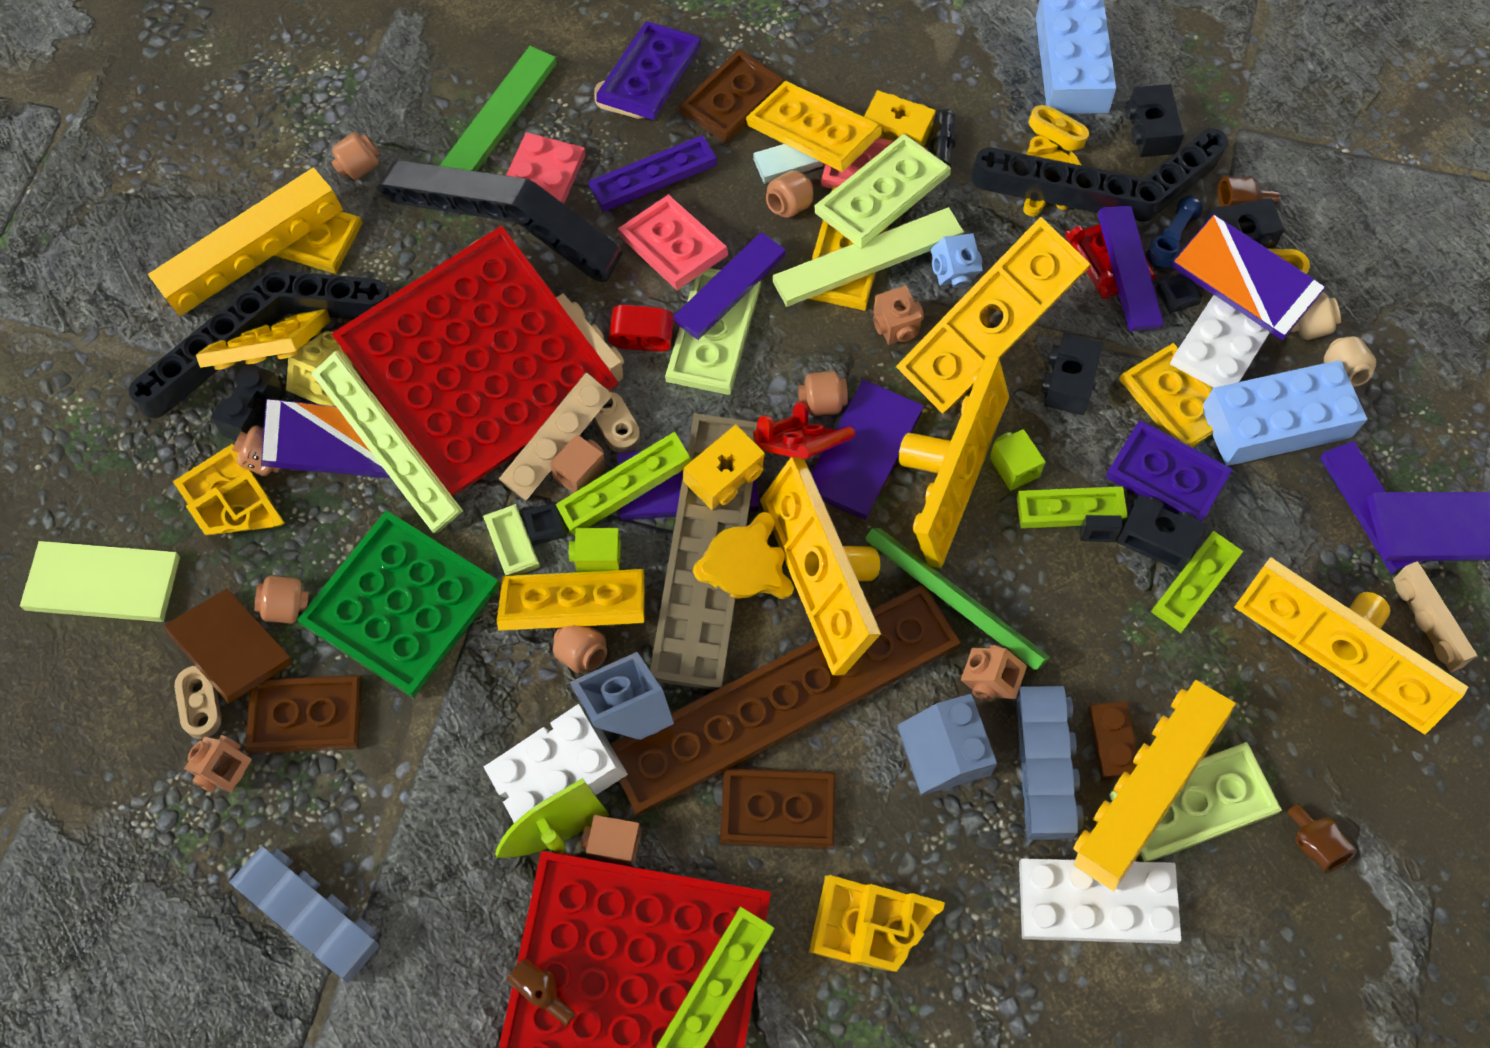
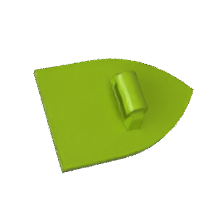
M582 778L522 815L502 837L495 855L497 858L519 857L550 849L552 853L562 854L566 848L564 841L582 832L586 825L592 826L594 815L607 817L609 813Z

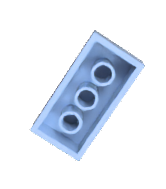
M1040 0L1036 14V24L1046 106L1053 107L1063 114L1109 113L1116 91L1104 0Z
M1341 360L1215 387L1203 403V413L1209 427L1212 426L1213 428L1212 435L1226 466L1349 439L1356 434L1367 420Z

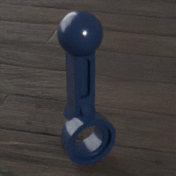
M1186 196L1182 198L1177 204V215L1171 225L1163 231L1161 236L1156 237L1150 242L1146 255L1153 264L1160 267H1172L1173 261L1181 253L1179 244L1181 235L1190 221L1198 219L1202 214L1203 206L1197 197Z

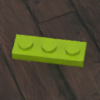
M1123 486L1018 491L1017 494L1020 528L1081 526L1086 515L1121 516L1122 524H1125L1128 519Z
M1213 531L1151 612L1182 633L1241 556L1243 550Z

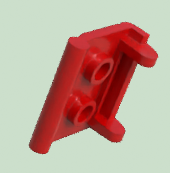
M1098 224L1085 230L1082 226H1077L1072 230L1066 231V241L1092 265L1086 273L1102 299L1119 294L1101 225ZM1146 259L1151 280L1156 277V273Z
M804 401L797 402L794 405L792 416L773 423L769 415L759 417L756 430L753 431L754 443L761 450L793 458L800 457L802 460L855 437V430L850 426L840 430L824 428L822 425L809 424V406Z

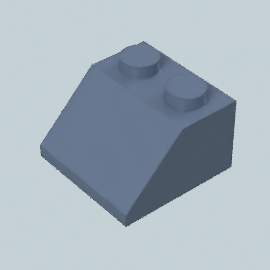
M638 652L570 682L573 691L596 728L640 740L674 724L663 689Z
M972 694L936 703L897 725L920 796L992 775L997 762Z

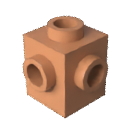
M906 285L875 295L874 325L879 334H884L888 345L896 342H907L916 335H919L921 321L924 320V312L921 304L918 301L914 302Z
M990 645L988 648H972L961 681L973 690L972 694L985 701H993L994 698L1016 699L1027 665L1009 650L1000 646Z
M223 735L219 739L205 736L202 741L197 742L188 754L189 762L184 769L195 775L192 780L194 784L209 792H213L214 788L232 792L236 784L243 777L252 759L238 751L241 747L238 743Z

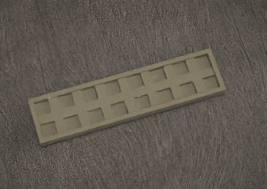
M694 413L687 452L691 459L694 460L735 424L754 442L753 431L756 430L757 422ZM682 479L650 672L657 682L714 691L722 687L735 598L729 597L731 594L725 592L719 586L715 588L708 583L698 581L694 576L693 567L703 557L716 535L728 528L747 526L753 482L748 483L746 481L737 489L738 493L728 504L723 506L720 503L711 510Z

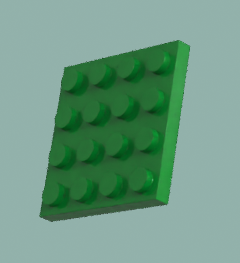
M385 510L297 621L301 626L414 699L500 587L498 579Z

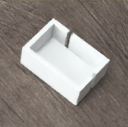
M576 705L550 722L553 730L550 731L545 727L541 728L484 766L499 796L507 798L503 803L514 823L537 804L582 778L597 795L628 775L602 729L596 728L581 705Z

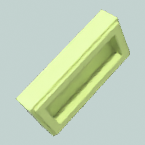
M516 504L483 516L505 576L522 575L540 568Z

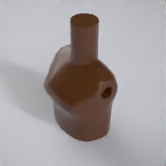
M1225 176L1220 180L1217 189L1221 207L1272 198L1274 204H1277L1280 198V194L1277 191L1260 189L1257 179L1252 176Z
M1299 803L1293 805L1287 813L1301 827L1295 837L1298 847L1325 874L1339 869L1354 857L1357 852L1356 848L1343 835L1333 819L1324 817L1314 820Z
M528 958L520 961L507 977V982L519 991L532 1005L546 1009L565 1027L576 1016V1013L557 997L554 974L539 968Z

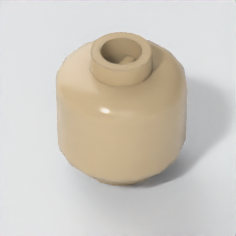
M1322 293L1291 332L1298 331L1300 337L1304 340H1312L1334 333L1336 324L1341 323L1340 310L1336 299L1329 298L1327 294Z
M1355 336L1336 339L1330 344L1324 355V363L1341 360L1353 387L1368 382L1376 368L1375 356L1364 341Z

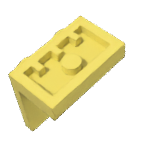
M323 332L311 340L308 345L298 349V354L288 358L286 391L320 405L336 406L311 374L335 351L341 352L357 372L331 334L333 332Z

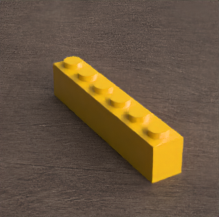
M313 167L150 272L148 276L177 315L181 317L343 211V208L332 188Z
M1197 680L1194 681L1188 691L1182 688L1178 692L1171 705L1175 711L1170 718L1164 715L1161 717L1152 732V735L1156 736L1151 746L1144 743L1136 754L1133 763L1137 766L1130 775L1126 771L1122 774L1113 791L1118 794L1112 803L1105 800L1098 809L1093 819L1098 823L1093 831L1090 833L1084 830L1073 848V850L1078 852L1074 863L1075 867L1115 892L1229 720L1235 707V702Z

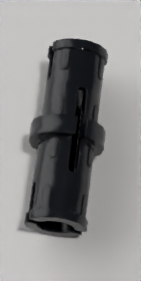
M942 109L935 114V132L931 135L930 144L933 147V155L951 167L952 149L956 143V137L953 134L955 114L951 110Z

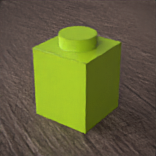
M1024 429L1014 434L1007 432L998 437L993 444L989 458L1010 491L1039 478L1045 465V460Z
M576 528L575 541H569V562H575L577 572L620 570L621 539L618 528Z

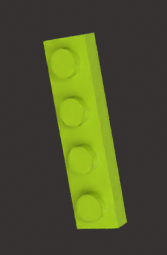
M674 431L561 500L556 506L570 532L575 536L576 528H589L682 471L692 459Z
M739 908L656 1048L706 1047L775 930L774 927L744 908Z

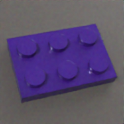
M1139 420L1109 468L1105 478L1119 486H1123V488L1138 496L1140 494L1160 500L1165 505L1164 509L1174 514L1187 512L1202 522L1233 469Z

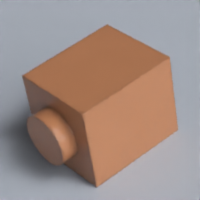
M576 435L550 462L553 478L572 493H575L596 480L606 469L603 449L591 439L586 441L579 435Z
M594 815L592 826H585L581 847L586 849L587 857L590 860L634 867L642 833L640 825L637 822Z

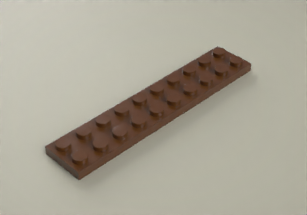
M922 584L871 610L881 635L845 675H832L819 641L815 639L671 713L674 724L662 729L658 733L640 740L626 736L611 744L628 774L618 781L636 816L638 817L722 773L723 770L749 759L958 649L961 642L926 587Z

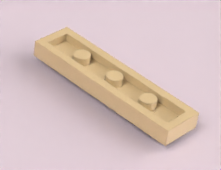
M586 372L500 476L499 480L526 501L551 471L550 462L576 435H580L613 394Z

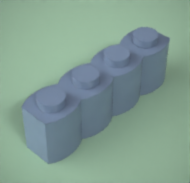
M1064 686L1020 687L1016 697V715L1019 730V752L1022 766V789L1027 840L1074 839L1078 829L1083 828L1084 818L1082 806H1076L1074 792H1078L1080 789V775L1078 769H1073L1071 755L1076 754V736L1074 732H1069L1067 719H1072L1073 716L1072 698L1066 697Z
M261 846L229 883L329 969L349 983L381 946L372 939L377 934V931L360 917L355 923L347 918L344 914L349 908L333 894H330L325 899L316 892L321 884L304 870L297 876L288 868L293 861L277 847L270 853Z

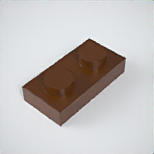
M1127 701L1090 705L1088 713L1101 779H1118L1125 771L1131 775L1137 766L1133 763L1137 754V748Z

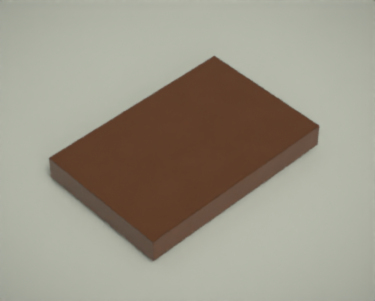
M738 49L679 104V112L727 144L747 124L746 117L786 80Z
M227 588L164 625L165 632L228 703L236 700L291 665L290 656Z
M360 675L267 679L251 689L249 694L245 751L248 754L359 749L362 677Z
M732 768L723 770L720 845L834 850L836 772Z

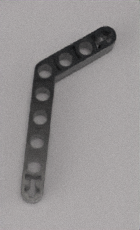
M1206 129L1145 178L987 147L978 152L971 173V181L973 185L982 190L1040 202L1045 201V203L1063 205L1098 213L1102 207L1131 206L1135 221L1146 222L1151 220L1216 167L1228 146V139L1224 132L1218 129Z
M395 160L377 186L379 193L393 203L516 222L586 275L599 282L608 281L623 255L621 248L615 242L538 184L526 178Z
M281 270L270 271L130 384L129 395L144 416L153 419L159 418L218 371L215 370L214 366L202 368L199 366L196 354L208 345L224 340L226 345H228L227 342L229 340L242 336L241 333L264 325H269L270 328L287 313L300 314L327 309L329 317L355 319L390 297L387 287L381 280L372 278Z

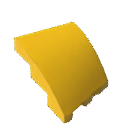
M233 444L173 481L187 502V509L206 536L278 527L285 524L253 472L237 464L238 452L232 450Z
M827 875L824 879L809 953L857 965L897 972L908 957L910 949L918 944L924 936L923 932L934 917L942 912L945 902L913 893L904 894L873 884L864 885Z

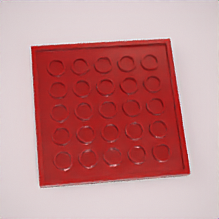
M502 225L331 333L375 397L452 497L520 453L586 372L609 392L618 387L619 384L615 376Z
M541 851L517 964L523 959L528 958L539 968L552 972L555 976L557 997L576 1013V1016L565 1027L546 1009L532 1005L512 986L499 1048H656L739 908H744L766 922L771 892ZM761 953L705 1048H745Z

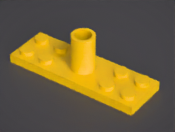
M1040 217L896 367L942 414H946L973 387L974 373L977 368H981L985 357L992 356L1000 359L1092 265ZM997 311H1003L1001 324L991 328V316Z
M986 356L981 368L976 369L973 377L972 391L970 396H966L963 400L962 415L951 441L908 432L901 442L899 451L901 466L937 473L935 482L930 483L927 488L924 509L922 513L917 514L913 525V531L919 541L920 549L923 551L927 564L932 567L941 569L1009 399L1008 389L998 357Z
M791 457L761 497L760 502L764 512L769 513L774 519L775 524L772 531L779 547L785 553L784 560L832 675H845L881 635L877 622L858 582L873 581L878 576L880 557L877 550L872 546H842L805 460H802L800 457Z
M1270 557L1234 606V608L1424 735L1464 696L1468 689V686L1381 630L1390 615V606L1378 594L1372 592L1360 593L1355 597L1350 607L1347 608Z

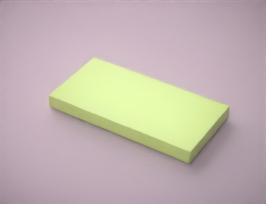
M903 134L815 205V214L859 248H862L950 175L951 167L906 134Z
M709 268L696 277L693 281L688 301L721 270ZM761 280L699 341L683 328H679L665 375L666 382L731 395L760 291Z
M39 541L20 607L25 611L164 622L180 556L176 552Z
M1248 742L1202 759L1139 854L1140 862L1157 860L1266 819L1282 811ZM1114 791L1110 793V798L1112 801L1118 794Z

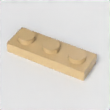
M564 294L556 297L619 382L624 379L622 369L624 360L620 352L615 347L610 348L604 342L605 339L601 330L595 324L590 325L586 321L585 314L577 302L571 303Z
M1417 561L1405 566L1393 579L1398 595L1407 602L1415 615L1416 624L1427 634L1434 645L1437 658L1447 666L1450 673L1463 668L1477 656L1476 652L1419 562Z

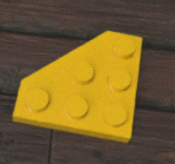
M323 309L284 318L285 321L271 326L272 330H270L269 325L241 333L242 336L229 340L227 342L228 345H226L224 340L210 344L196 354L200 368L214 366L215 370H221L233 366L237 361L245 360L246 364H255L264 361L266 356L277 355L278 359L295 356L298 354L297 350L300 347L308 345L310 343L309 340L321 334V329L331 322L328 311Z

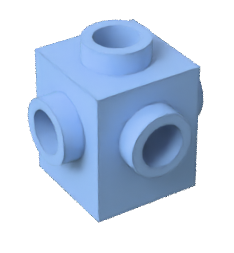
M974 234L945 236L931 248L933 257L932 267L938 277L939 285L952 284L953 288L964 287L971 284L972 279L983 271L982 257L977 250Z

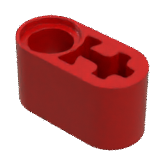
M633 305L616 306L612 310L608 341L611 345L621 349L667 351L670 349L672 342L674 314L664 308Z

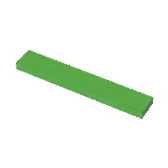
M529 46L439 166L478 171L557 65L556 57Z
M872 528L865 539H867L866 541L1034 670L1042 668L1049 660L1050 656L883 529Z

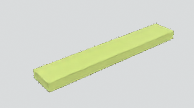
M948 207L878 234L862 248L852 244L773 275V283L786 307L929 252L943 237L963 235L964 231Z
M335 351L311 373L433 533H439L463 512L455 499L341 352Z

